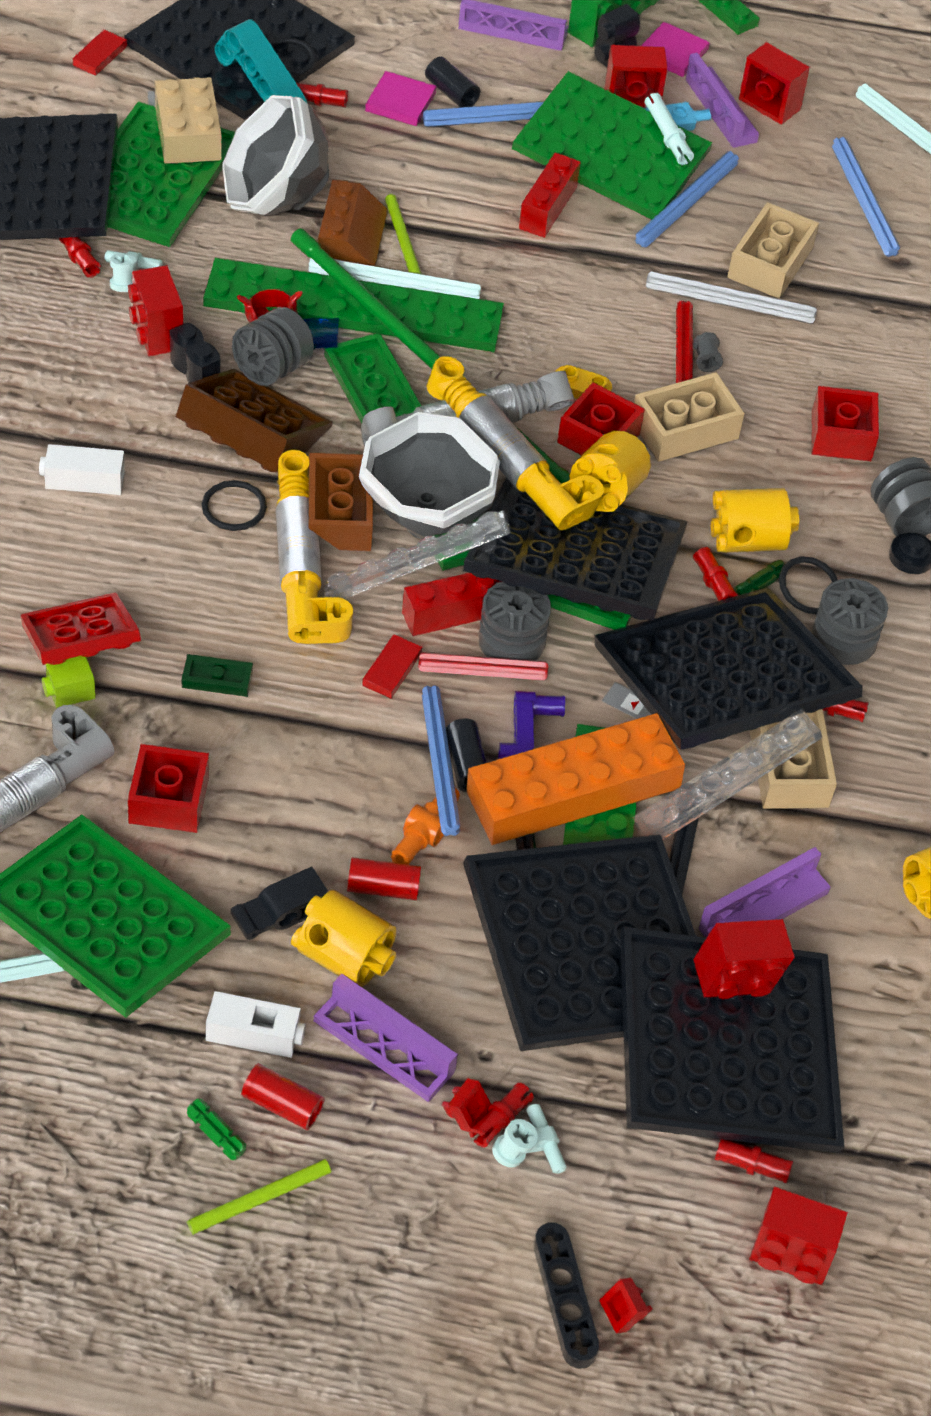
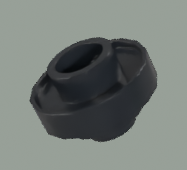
M908 532L900 534L894 538L890 546L889 559L897 569L905 573H925L931 569V541L918 533Z

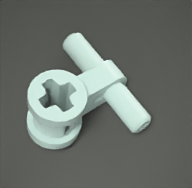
M107 250L104 256L105 261L110 262V266L113 268L110 288L118 292H128V285L132 284V271L140 270V268L148 269L163 266L162 260L142 257L141 253L132 251L126 254Z
M531 1104L526 1110L531 1123L523 1119L512 1120L505 1128L504 1135L499 1136L492 1147L493 1155L503 1166L513 1168L522 1163L526 1153L544 1151L553 1173H562L567 1166L557 1145L559 1138L553 1126L548 1125L540 1104Z

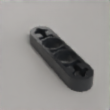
M548 1222L541 1225L536 1232L534 1251L562 1355L570 1366L584 1369L595 1362L599 1350V1340L570 1236L562 1225ZM547 1236H552L553 1241L558 1242L556 1249L557 1258L552 1259L551 1245L545 1243ZM556 1269H563L570 1273L572 1281L566 1285H559L552 1280L550 1274ZM566 1304H573L580 1309L582 1316L575 1321L567 1320L561 1315L560 1308ZM581 1330L579 1337L582 1346L588 1347L586 1355H581L579 1350L574 1349L576 1342L575 1332Z

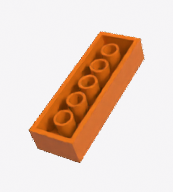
M658 713L468 768L467 795L491 845H495L681 789L685 763Z

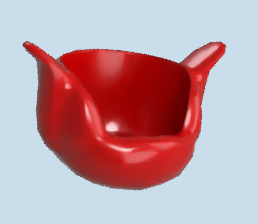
M268 289L254 294L250 299L238 295L237 299L244 305L247 320L252 322L269 312L265 307H285L297 313V300L302 296L303 292L298 291L290 296L280 290Z

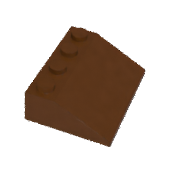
M234 368L187 383L175 416L185 422L188 428L202 431L211 436L210 439L215 443L236 450V454L244 458L253 459L260 463L264 470L269 472H278V461L282 453L289 450H299L306 453L333 424V421L270 387L257 385L242 372Z

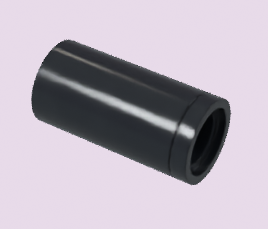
M443 56L434 58L428 64L425 70L426 79L460 108L472 107L478 101L481 93L480 88Z
M465 718L451 722L446 727V733L458 788L467 793L468 768L485 764L487 760L477 722Z

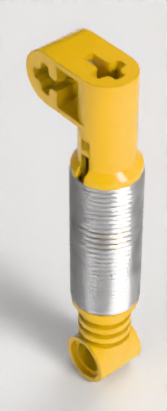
M448 356L436 359L427 382L429 394L439 400H445L451 409L455 411L456 417L467 424L498 455L497 458L500 460L499 470L520 492H526L559 530L568 529L590 519L594 515L604 493L602 483L590 475H581L561 484L549 471L550 466L544 457L538 453L534 446L513 425L511 420L505 416L490 397L476 391L475 387L463 375L464 367L462 363Z
M289 450L282 453L278 461L280 499L276 504L280 584L282 591L286 594L288 636L293 642L301 644L344 642L350 637L352 632L353 607L349 601L343 598H318V591L321 588L322 582L319 535L308 528L309 457L299 450Z

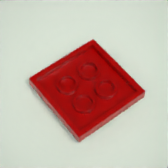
M116 592L20 614L22 627L43 665H58L64 663L69 658L77 656L91 657L97 655L102 650L110 648L124 649L131 646L132 643L141 641L138 626Z

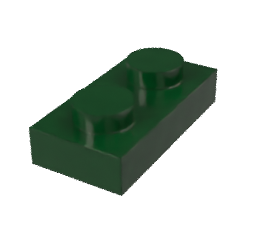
M187 654L181 685L185 689L248 697L253 663Z

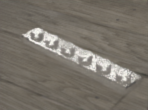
M504 510L498 513H485L478 518V521L468 525H455L448 530V533L438 537L434 535L427 536L421 539L418 545L408 549L404 547L397 548L391 551L387 557L380 560H367L361 563L357 569L350 572L340 571L334 573L327 581H324L325 597L348 598L510 534L509 522Z
M800 709L632 817L635 821V826L643 836L661 834L662 840L668 838L823 738L821 730L803 709Z

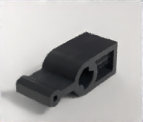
M309 867L269 885L261 891L257 898L235 905L231 908L230 914L245 938L251 940L272 928L283 930L306 920L308 915L305 914V910L310 900L315 895L322 898L328 890L314 868Z

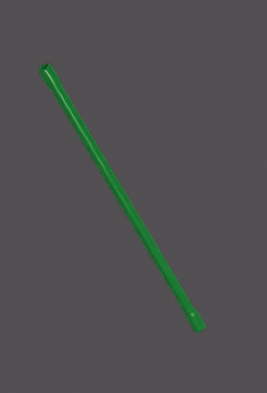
M303 228L297 229L292 234L290 240L307 257L313 259L413 353L433 369L436 359L440 357L433 349L323 250L320 244ZM517 427L538 453L544 457L550 466L549 471L561 484L569 481L570 473L566 469L561 468Z

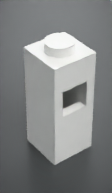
M48 444L46 457H41L39 463V475L45 476V489L121 495L125 474L123 450Z
M215 991L206 1020V1041L292 1058L295 1044L302 1045L306 1024L300 1023L301 1008Z

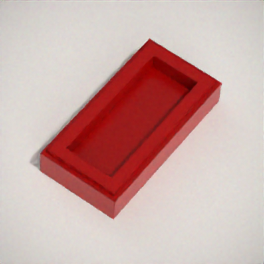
M104 29L73 57V66L96 76L127 47V39Z
M393 634L364 676L362 686L392 699L419 659V655L422 653V646Z

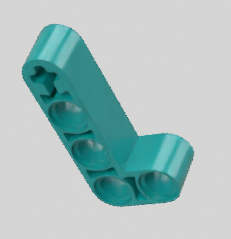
M248 19L224 32L215 45V54L218 60L224 66L238 62L264 102L271 95L298 97L307 103L304 94L259 26L253 20Z

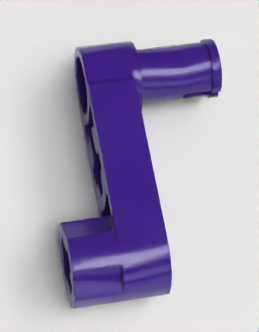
M515 691L513 707L514 743H499L498 759L534 749L533 718L535 715L564 717L565 696L536 695L535 692Z

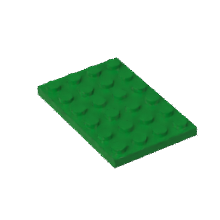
M568 71L514 139L512 149L544 166L548 164L554 153L581 161L578 183L652 220L677 197L711 150L712 142L677 125L678 128L684 131L686 135L685 141L694 153L692 161L688 159L687 155H684L688 163L680 165L672 150L665 145L663 141L664 136L650 111Z
M138 101L117 131L108 228L171 247L222 171V164L235 132L220 127L221 160L164 164L156 109L154 106Z
M82 814L0 873V919L125 1018L231 935V926Z

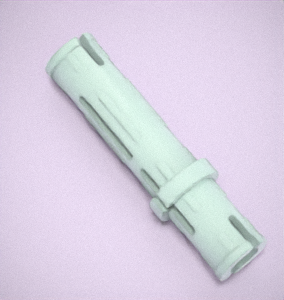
M653 93L651 97L655 103L652 104L650 98L647 97L645 105L661 130L665 145L672 150L678 164L685 165L688 162L684 155H687L688 159L692 161L694 153L685 141L686 135L684 131L677 127L661 95Z

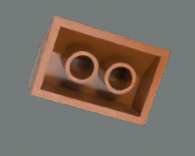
M332 179L318 243L333 259L376 266L388 209L361 183Z
M309 453L308 528L338 550L371 551L373 499L362 486L359 479L363 455Z

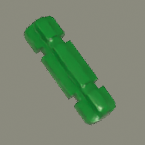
M197 1098L187 1107V1116L195 1124H201L199 1128L218 1148H224L222 1152L230 1160H237L245 1153L246 1143L238 1135L232 1134L234 1130L215 1111H210L211 1107L203 1099Z

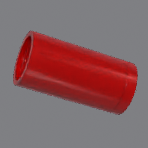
M352 857L347 892L417 901L421 866Z
M260 1063L256 1064L249 1073L241 1092L242 1097L306 1131L317 1120L325 1101L323 1096Z

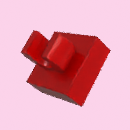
M467 1078L461 1087H454L452 1089L454 1097L450 1103L443 1101L441 1105L449 1117L455 1118L462 1131L469 1132V1129L475 1126L488 1113V1107L491 1105V1102L480 1082Z
M632 1277L620 1279L599 1299L616 1334L628 1332L638 1321H641L652 1311L651 1305L646 1306L641 1297L643 1293L642 1288L636 1287Z

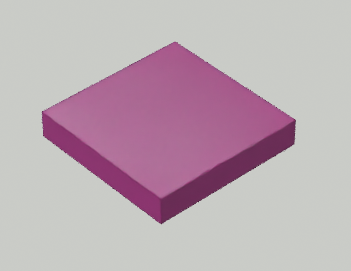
M663 22L641 46L665 47L668 71L684 77L687 73L690 54L698 53L702 57L709 49L710 42Z
M385 71L367 100L365 111L417 126L423 116V112L428 108L436 94V86Z

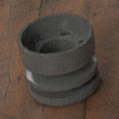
M277 307L237 329L232 340V351L239 369L249 380L257 385L268 386L277 382L280 378L287 376L288 373L307 364L313 356V338L306 322L298 313L285 307Z
M917 457L902 459L891 464L880 472L873 481L870 489L872 499L878 505L880 512L885 515V520L896 537L908 532L918 533L923 536L930 534L931 467L923 458Z
M851 578L840 579L830 583L823 591L812 634L843 665H854L867 661L876 651L887 617L888 604L886 597L877 587L863 580Z
M503 581L496 583L488 589L483 598L479 627V646L484 655L494 658L537 660L541 657L546 646L547 628L551 615V602L548 596L526 587L509 586Z

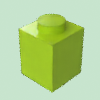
M77 656L69 658L64 663L58 665L45 664L46 677H42V685L46 697L52 696L56 709L63 705H72L95 699L94 676L86 657Z

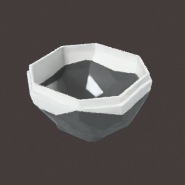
M271 95L236 130L222 164L227 203L231 205V209L263 216H270L291 209L297 211L304 207L326 185L329 178L328 135L319 117L303 99Z
M417 412L369 437V440L365 443L359 479L372 499L391 519L407 529L414 537L431 539L459 534L487 512L495 497L500 460L497 458L498 455L460 418Z

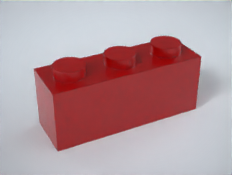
M558 153L553 154L522 202L519 229L543 238L546 237L577 188L581 161Z
M465 573L404 587L402 614L412 636L480 621L484 596L488 589L502 581L491 578H478L472 573Z

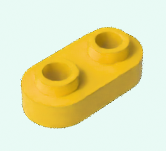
M571 365L561 366L555 371L566 372L573 396L576 399L581 396L592 382L612 391V383L605 376Z

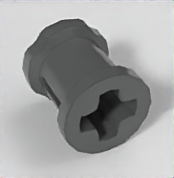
M705 332L696 336L693 341V347L698 352L697 367L704 372L716 371L723 365L722 354L718 352L720 341L714 333Z

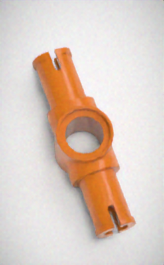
M455 788L456 799H457V802H458L459 799H460V798H459V797H460V793H459V791ZM436 797L432 802L426 803L423 807L419 804L415 805L410 811L403 827L404 838L391 853V859L394 863L410 864L421 849H425L428 845L436 847L443 838Z

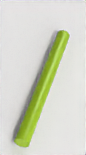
M389 194L385 197V201L408 271L421 274L396 196Z
M326 1159L321 1160L187 1220L189 1230L194 1235L330 1174L331 1168Z

